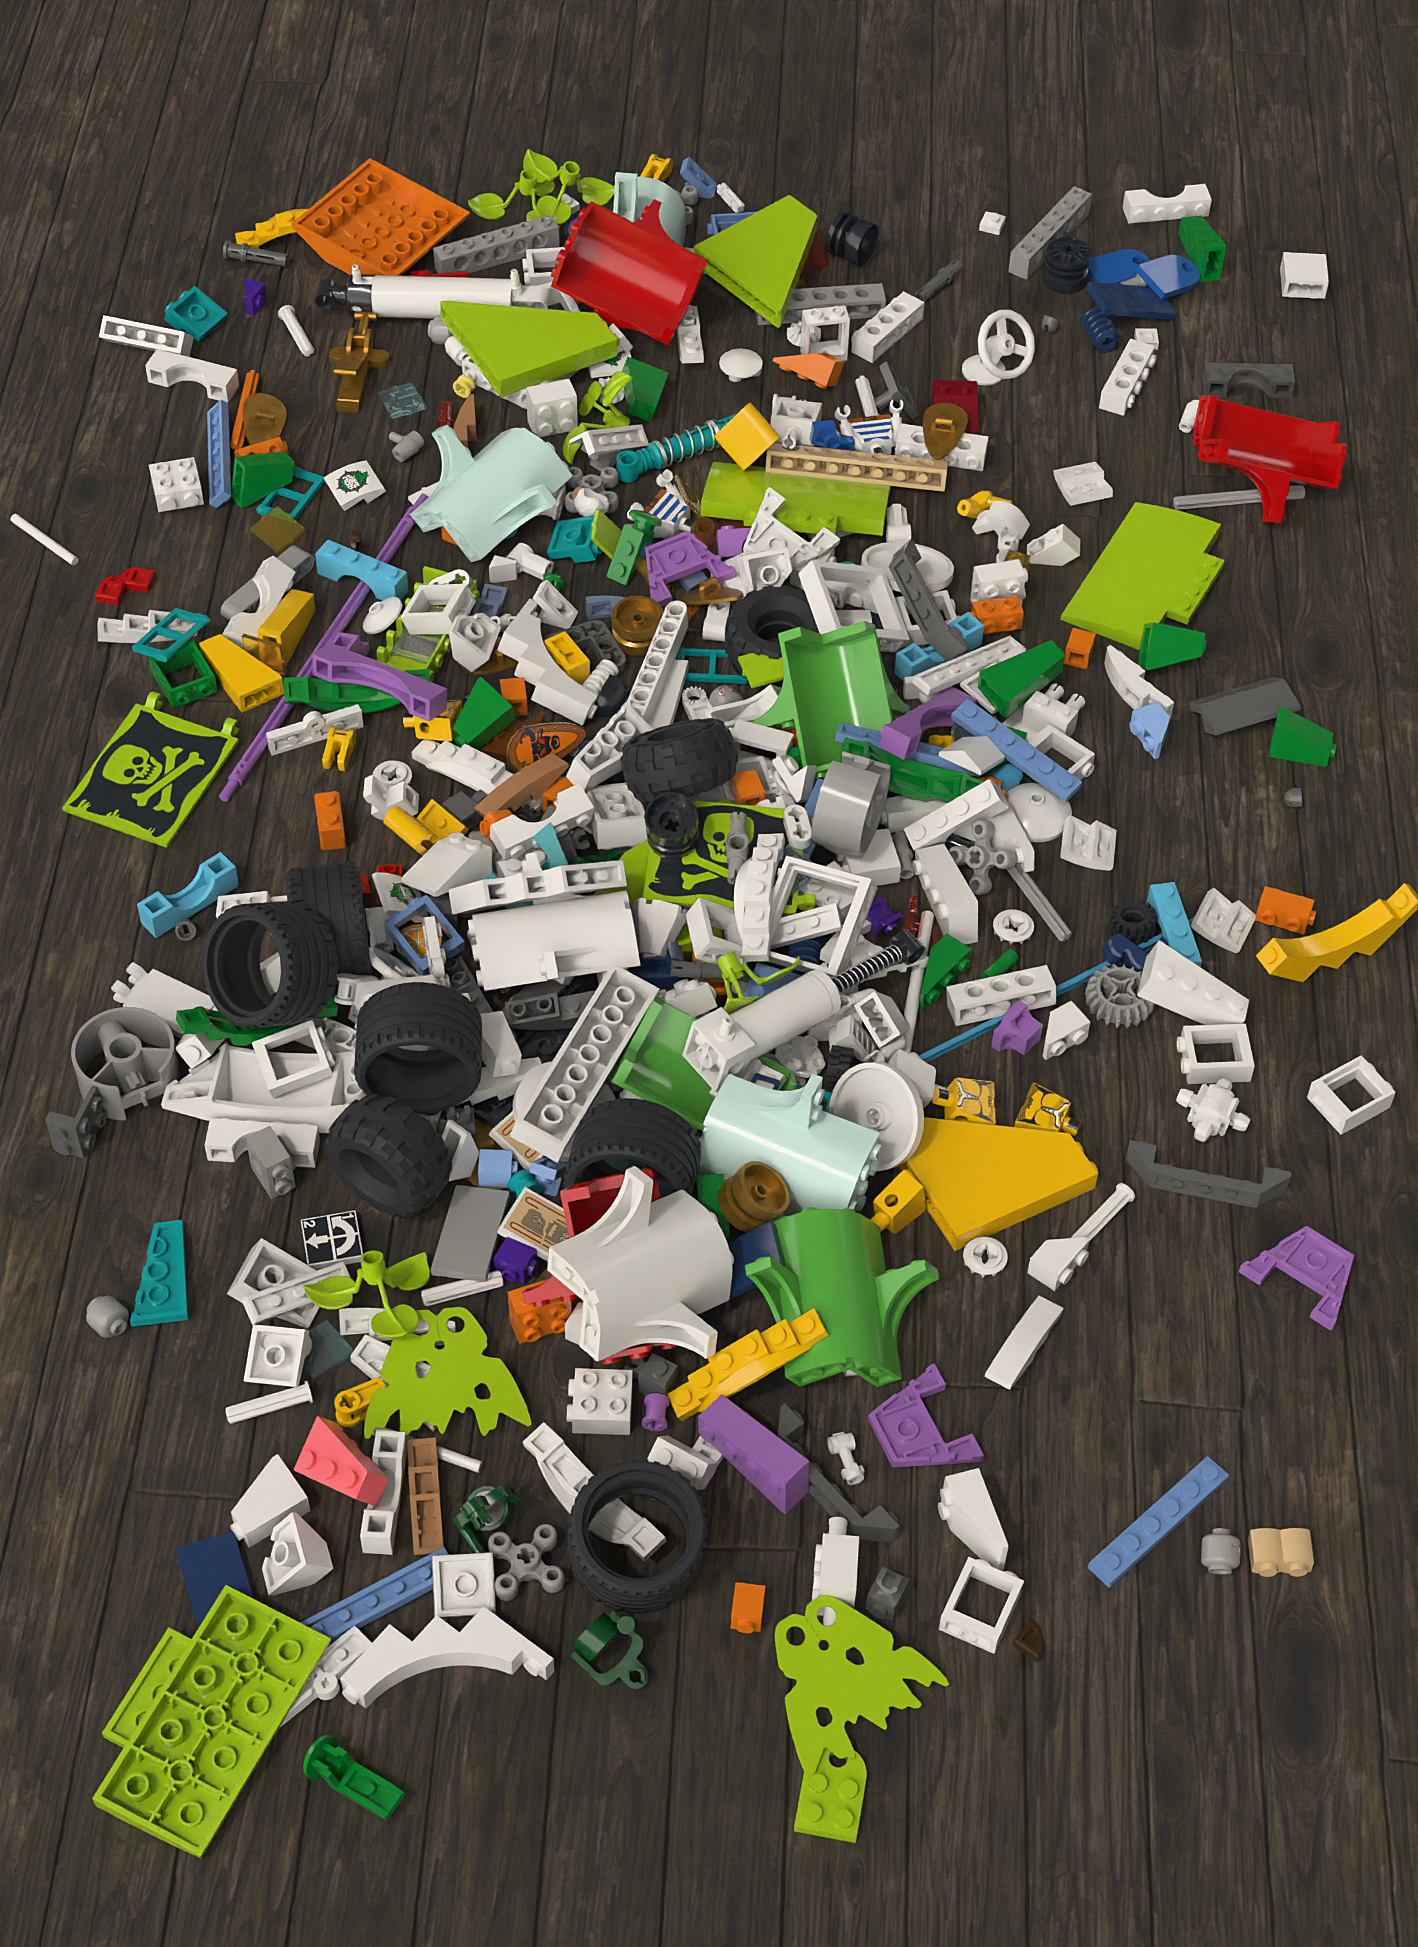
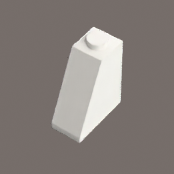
M278 1454L272 1457L231 1511L233 1524L230 1527L235 1537L239 1541L243 1539L248 1547L270 1536L273 1528L292 1512L297 1513L300 1517L310 1512L308 1497Z

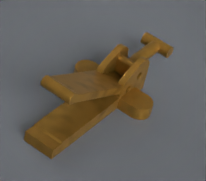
M355 311V320H360L358 333L356 334L355 328H349L347 346L334 347L329 351L330 362L337 365L334 368V375L343 376L336 404L338 412L359 413L369 367L385 368L390 364L389 353L385 350L374 349L372 329H367L369 321H377V312Z

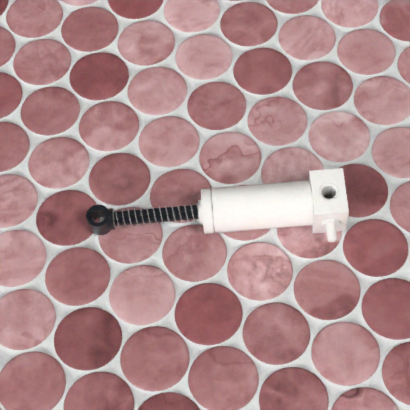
M904 929L892 938L888 947L875 953V955L866 958L864 961H860V963L851 966L844 972H840L839 975L837 974L830 978L822 971L812 970L730 1015L720 1007L692 1022L682 1056L715 1092H718L728 1074L739 1078L745 1077L749 1062L836 1015L841 1005L839 993L843 994L844 990L848 991L849 988H853L859 982L863 983L864 979L868 980L869 976L873 977L874 974H879V971L883 972L884 968L888 969L894 963L902 964L904 962L906 965L915 963L923 955L925 947L908 929Z

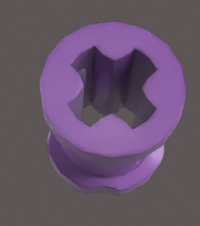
M657 1393L646 1395L644 1399V1404L647 1406L646 1416L642 1419V1426L650 1431H663L668 1425L665 1417L666 1408L670 1406V1399L665 1395Z

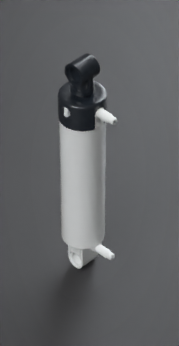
M353 265L352 274L349 275L347 284L338 286L335 281L329 279L319 282L315 304L323 310H331L336 304H342V306H347L351 317H354L355 311L377 312V317L434 319L436 316H441V301L548 309L550 291L543 286L521 285L516 269L511 270V279L361 274L359 266Z

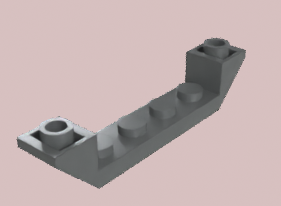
M910 539L893 555L888 567L924 639L947 661L959 657L968 647L960 631L946 625L916 566V563L922 557L914 541Z
M1130 1140L1126 1154V1161L1148 1187L1258 1208L1285 1193L1292 1172L1284 1171L1280 1168L1264 1167L1260 1184L1249 1180H1237L1223 1175L1202 1173L1194 1169L1187 1170L1172 1167L1168 1164L1154 1163L1157 1145L1148 1144L1144 1141Z
M783 1404L780 1408L778 1437L805 1457L803 1449L795 1443L803 1437V1418L796 1410H791L786 1404ZM809 1461L808 1492L831 1517H842L848 1521L846 1533L849 1536H859V1539L892 1543L898 1539L900 1526L892 1512H886L879 1505L862 1518L859 1509L854 1504H849L843 1498L838 1486L834 1483L830 1484L824 1478L820 1467L816 1463Z

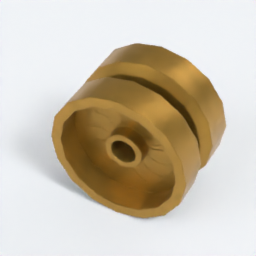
M630 596L615 604L612 610V636L623 653L633 656H644L647 654L663 616L662 607L657 601L645 596Z
M751 1161L744 1164L718 1190V1203L722 1213L733 1226L746 1233L769 1221L772 1222L789 1205L790 1194L781 1175L771 1166L759 1161Z

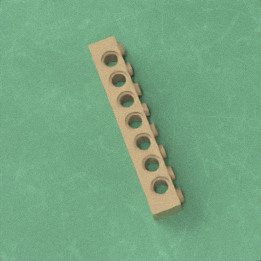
M774 442L767 449L765 472L945 491L948 461L795 445L792 449L788 445L786 449L782 443Z

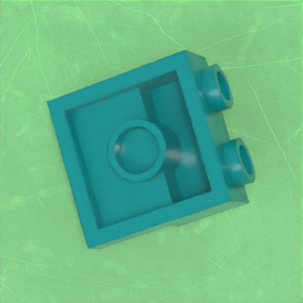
M194 286L189 291L185 290L180 295L178 301L175 303L171 302L166 307L164 320L178 331L183 332L185 330L199 342L227 318L228 313Z
M594 516L557 521L547 551L550 560L572 557L574 563L596 560L597 554L602 553V550L591 540Z

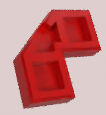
M131 567L124 570V573L121 575L103 579L95 594L96 601L119 605L126 589L149 592L156 577L155 571Z

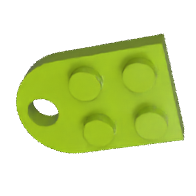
M825 1747L815 1774L808 1779L804 1772L794 1825L795 1832L856 1843L867 1771L863 1759L855 1750V1759L844 1757L847 1763L843 1767H834L829 1762V1759L835 1754Z

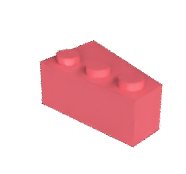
M317 1415L294 1471L354 1499L377 1507L389 1479L368 1456L361 1452L355 1441L342 1431L343 1428L338 1423Z

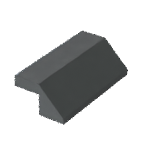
M1276 677L1189 702L1190 711L1202 715L1204 732L1213 735L1277 717L1279 707H1284L1292 712L1301 710L1299 702L1285 679Z

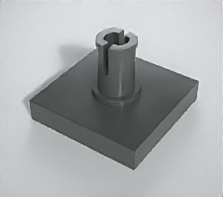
M887 361L880 365V370L889 390L873 399L878 409L882 411L890 405L892 400L900 405V400H902L903 410L911 419L919 416L920 414L907 384Z

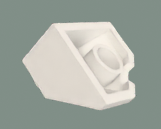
M788 547L737 556L740 577L746 593L753 590H761L765 586L773 585V587H780L792 571Z
M477 613L473 616H466V614L456 616L449 632L453 658L469 671H474L489 660L501 627L484 613Z
M292 1512L273 1528L270 1540L275 1542L270 1558L265 1557L262 1567L269 1595L274 1596L315 1584L333 1569L327 1543L297 1513Z

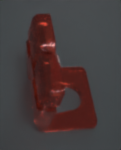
M819 233L815 235L802 271L810 270L811 267L814 269L827 267L829 264Z
M918 896L910 897L904 929H908L912 934L913 930L919 931L920 923L915 922ZM932 925L931 937L933 940L929 943V954L931 948L938 941L939 926Z

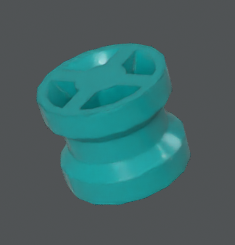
M527 1169L515 1173L507 1184L510 1191L516 1193V1198L519 1197L524 1187L538 1195L542 1190L540 1183L533 1180L532 1173Z

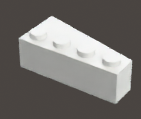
M626 702L620 711L610 719L609 723L574 758L566 777L574 786L580 784L584 792L590 790L622 771L620 761L623 755L622 748L629 739L653 729Z
M940 844L916 849L915 860L912 861L914 873L918 875L921 881V885L943 935L948 933L964 945L978 942V901L946 846Z
M1160 940L1146 956L1137 996L1204 1025L1242 1024L1245 1021L1249 1004L1247 998Z

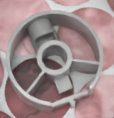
M842 751V763L832 760L824 778L814 812L811 829L812 842L836 854L863 857L872 842L884 809L890 784L891 765Z
M137 1007L110 1009L88 1020L76 1034L71 1048L72 1062L82 1098L85 1100L92 1086L98 1087L100 1097L103 1098V1109L107 1113V1118L126 1120L124 1109L141 1102L144 1106H148V1099L164 1094L166 1086L176 1079L179 1082L181 1080V1069L175 1049L173 1033L168 1024L157 1014ZM141 1042L150 1043L160 1048H142ZM104 1051L107 1063L90 1079L85 1075V1072L92 1060ZM148 1081H158L146 1086Z

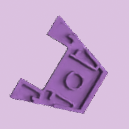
M688 531L645 547L651 598L657 601L661 607L673 602L672 596L665 584L704 568H708L712 576L716 577L719 583L737 577L734 567L725 564L719 555L715 556L711 553L704 543Z
M1306 1226L1280 1241L1279 1245L1271 1250L1261 1252L1260 1256L1254 1260L1244 1262L1240 1266L1239 1273L1261 1285L1275 1267L1284 1271L1323 1296L1311 1312L1310 1318L1332 1331L1336 1323L1354 1255Z
M935 1363L927 1367L921 1376L916 1380L912 1379L906 1388L898 1394L892 1395L868 1416V1421L892 1468L983 1461L984 1454L973 1434L945 1443L921 1400L945 1390L946 1384Z

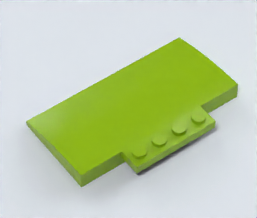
M712 463L701 500V516L743 520L744 526L752 527L765 493L770 487L785 498V504L773 517L792 531L818 534L825 527L833 534H836V531L883 535L890 485L765 472L766 467L749 466L743 471L738 464Z
M1135 502L1062 613L1060 620L1140 650L1144 624L1152 622L1164 624L1168 618L1188 625L1224 566L1225 560L1208 554L1218 539L1221 524L1182 511Z
M225 1585L192 1639L168 1627L102 1732L104 1738L123 1747V1750L92 1799L95 1806L150 1835L202 1858L329 1646L331 1638Z

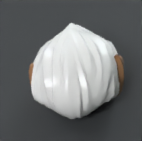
M581 486L575 488L572 500L575 504L574 507L583 517L595 516V511L598 509L603 514L608 512L610 500L607 497Z

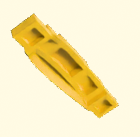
M294 209L275 214L266 222L256 223L255 231L235 233L236 242L241 245L247 243L251 248L259 249L260 245L269 240L294 233L296 231L292 228L291 223L308 209Z
M814 1308L791 1322L784 1319L762 1333L756 1329L709 1357V1364L688 1375L689 1381L667 1394L677 1417L683 1421L697 1412H703L721 1394L726 1398L734 1395L810 1350L813 1344L829 1336V1333L819 1313Z

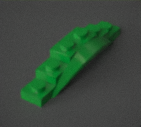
M429 669L405 670L406 673L430 682ZM308 676L283 678L285 704L306 703L328 712L338 711L358 704L362 714L386 710L402 703L393 695L370 686L353 683H332L324 679L308 678Z
M846 737L842 743L839 762L842 763V751L891 765L888 791L923 802H927L930 797L949 803L985 782L973 778L967 773L934 767L907 758L903 760L870 742H860Z
M332 997L328 1001L327 1006L315 1018L323 1019L337 1016L338 1006ZM202 1006L176 1012V1021L184 1034L205 1032L209 1040L230 1038L234 1046L252 1044L254 1041L302 1024L251 1029L236 1026L235 1023H231L227 1018H224L219 1011L210 1010Z

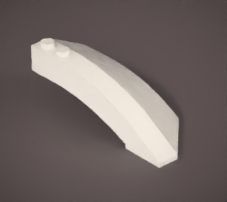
M226 1042L219 1047L220 1052L214 1057L204 1060L192 1069L190 1068L189 1075L179 1082L175 1079L166 1086L161 1106L163 1109L210 1121V1119L228 1118L240 1121L283 1122L285 1124L307 1123L318 1126L319 1133H330L328 1131L330 1126L344 1109L354 1100H360L366 1095L359 1088L355 1080V1051L331 1053L335 1065L331 1066L332 1076L273 1098L268 1090L255 1050L229 1046ZM268 1051L278 1080L321 1064L318 1054Z

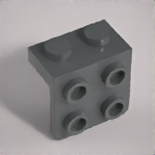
M92 1086L75 1118L49 1111L45 1121L53 1149L62 1155L70 1154L84 1158L88 1149L93 1148L99 1128L104 1127L107 1113L103 1109V1098L100 1097L98 1087Z

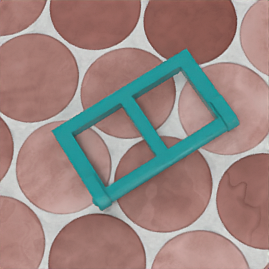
M295 466L293 476L314 482L307 493L304 495L282 487L265 498L257 507V513L293 524L325 482L324 477ZM277 494L299 501L291 514L268 507Z
M175 608L132 646L133 651L156 658V660L167 662L201 628L210 623V619L208 616L200 613L195 614ZM176 618L196 623L185 634L166 629ZM157 635L177 640L166 651L146 646Z
M679 648L677 660H685V656L710 657L709 674L687 673L686 681L747 684V679L741 675L715 674L716 657L728 658L725 650Z

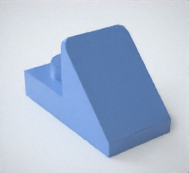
M690 157L683 160L680 174L687 181L685 186L691 185L696 187L698 197H714L717 183Z
M546 1156L531 1162L529 1172L535 1174L534 1181L540 1183L542 1193L551 1196L558 1195L563 1185L568 1162L559 1161L557 1163Z

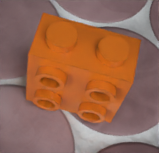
M547 1280L508 1292L510 1323L519 1344L534 1342L542 1336L565 1331V1323L571 1315V1301L561 1302L559 1297L549 1299L550 1304L533 1307V1303L524 1304L522 1292Z

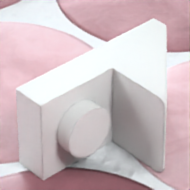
M548 580L540 584L532 598L542 608L538 616L542 623L567 629L571 627L578 614V611Z
M778 756L772 760L773 765L797 803L807 802L813 788L816 765H807L798 771L799 766L792 757Z

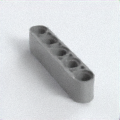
M295 545L289 547L277 557V559L295 571L292 578L294 581L293 585L308 574L315 563L313 555ZM253 578L223 603L220 610L221 616L230 620L240 612L255 613L260 604V593Z

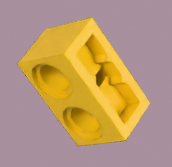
M564 631L545 640V647L555 663L580 685L583 684L590 675V660L570 636Z

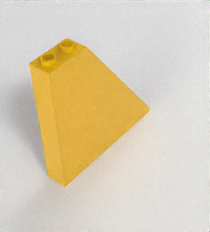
M924 1117L923 1133L916 1151L906 1162L898 1166L901 1171L905 1169L924 1187L926 1209L954 1251L965 1247L975 1238L988 1237L1095 1189L1098 1177L1096 1165L1087 1159L1081 1144L1078 1141L1075 1142L1070 1133Z

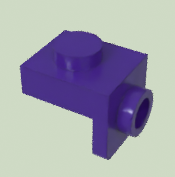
M247 278L244 281L246 313L254 316L259 309L263 308L267 301L266 288L264 283Z
M881 896L872 901L866 920L871 922V931L876 936L883 931L885 934H888L898 927L897 922L903 916L900 912L893 915Z

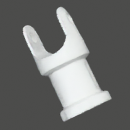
M1006 526L999 533L997 545L999 553L996 556V563L1016 560L1015 552L1018 550L1019 535L1010 536Z

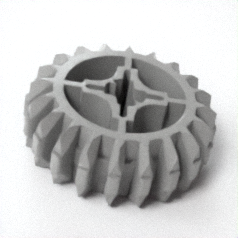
M1113 963L1111 969L1103 966L1101 971L1096 970L1093 977H1090L1085 991L1086 1006L1090 1007V1014H1096L1097 1021L1105 1019L1106 1026L1109 1023H1115L1116 1028L1120 1024H1124L1126 1028L1131 1023L1137 1026L1140 1020L1145 1021L1153 1011L1155 1003L1141 997L1139 999L1136 997L1143 971L1136 972L1135 967L1128 969L1125 963L1121 967H1117Z

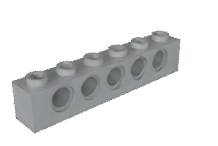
M1074 186L1011 251L1008 272L1027 280L1045 261L1048 244L1054 239L1068 237L1089 215L1092 194Z
M548 215L433 248L435 269L439 274L463 271L472 273L526 257L527 249L559 248V227L552 216Z
M880 283L795 289L782 324L798 323L799 320L802 322V310L834 306H846L849 319L873 318L886 306L883 285ZM755 311L758 325L772 324Z

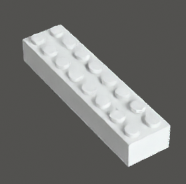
M612 964L517 1118L510 1137L558 1163L574 1137L580 1120L590 1110L626 1050L653 998L657 995L659 988Z

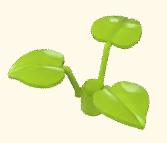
M530 149L525 154L523 169L536 172V184H543L546 180L551 182L560 175L563 186L558 198L556 199L548 195L543 196L538 200L536 206L540 217L551 215L557 225L564 224L571 215L570 205L561 201L566 186H571L576 182L578 191L583 192L582 199L587 204L592 201L600 206H604L615 194V186L592 177L583 178L580 181V168L573 161L565 162L560 167V170L557 171L556 164L548 157L537 154Z
M526 169L521 172L520 181L515 183V187L505 203H503L502 198L498 195L485 193L468 200V204L482 218L490 220L499 219L505 214L503 208L509 205L519 189L523 195L532 196L534 211L528 212L526 216V221L540 218L536 209L535 194L538 196L549 195L554 191L555 184L554 181L549 182L548 180L543 184H536V172Z
M617 371L608 381L604 389L605 396L603 397L602 404L605 407L609 406L612 411L606 410L596 403V400L601 395L602 385L597 381L590 385L588 393L585 394L580 403L579 414L586 416L594 406L605 414L603 417L605 425L581 423L579 427L574 426L571 429L563 445V454L569 463L573 464L574 455L581 443L570 444L569 440L586 432V427L606 429L629 426L630 418L618 411L612 404V401L624 386L633 379L632 376Z
M735 951L717 959L716 962L722 972L721 976L724 980L728 997L726 1005L723 1007L725 1012L731 1014L760 997L757 994L744 998L737 981L744 977L743 971L762 987L780 981L789 975L800 962L799 956L792 966L768 977L761 978L757 977L748 968L746 962L741 964ZM733 982L739 998L732 997L730 983Z
M368 1251L361 1256L362 1269L357 1270L358 1277L356 1283L347 1276H333L314 1284L304 1285L308 1298L317 1306L325 1309H339L351 1304L353 1301L352 1294L359 1291L363 1278L370 1285H378L386 1311L374 1315L371 1320V1328L375 1334L382 1337H400L410 1334L417 1329L419 1323L418 1315L412 1307L406 1304L398 1305L391 1309L383 1281L392 1288L398 1286L405 1291L414 1290L424 1286L429 1281L430 1270L425 1252L401 1261L387 1269L381 1252Z

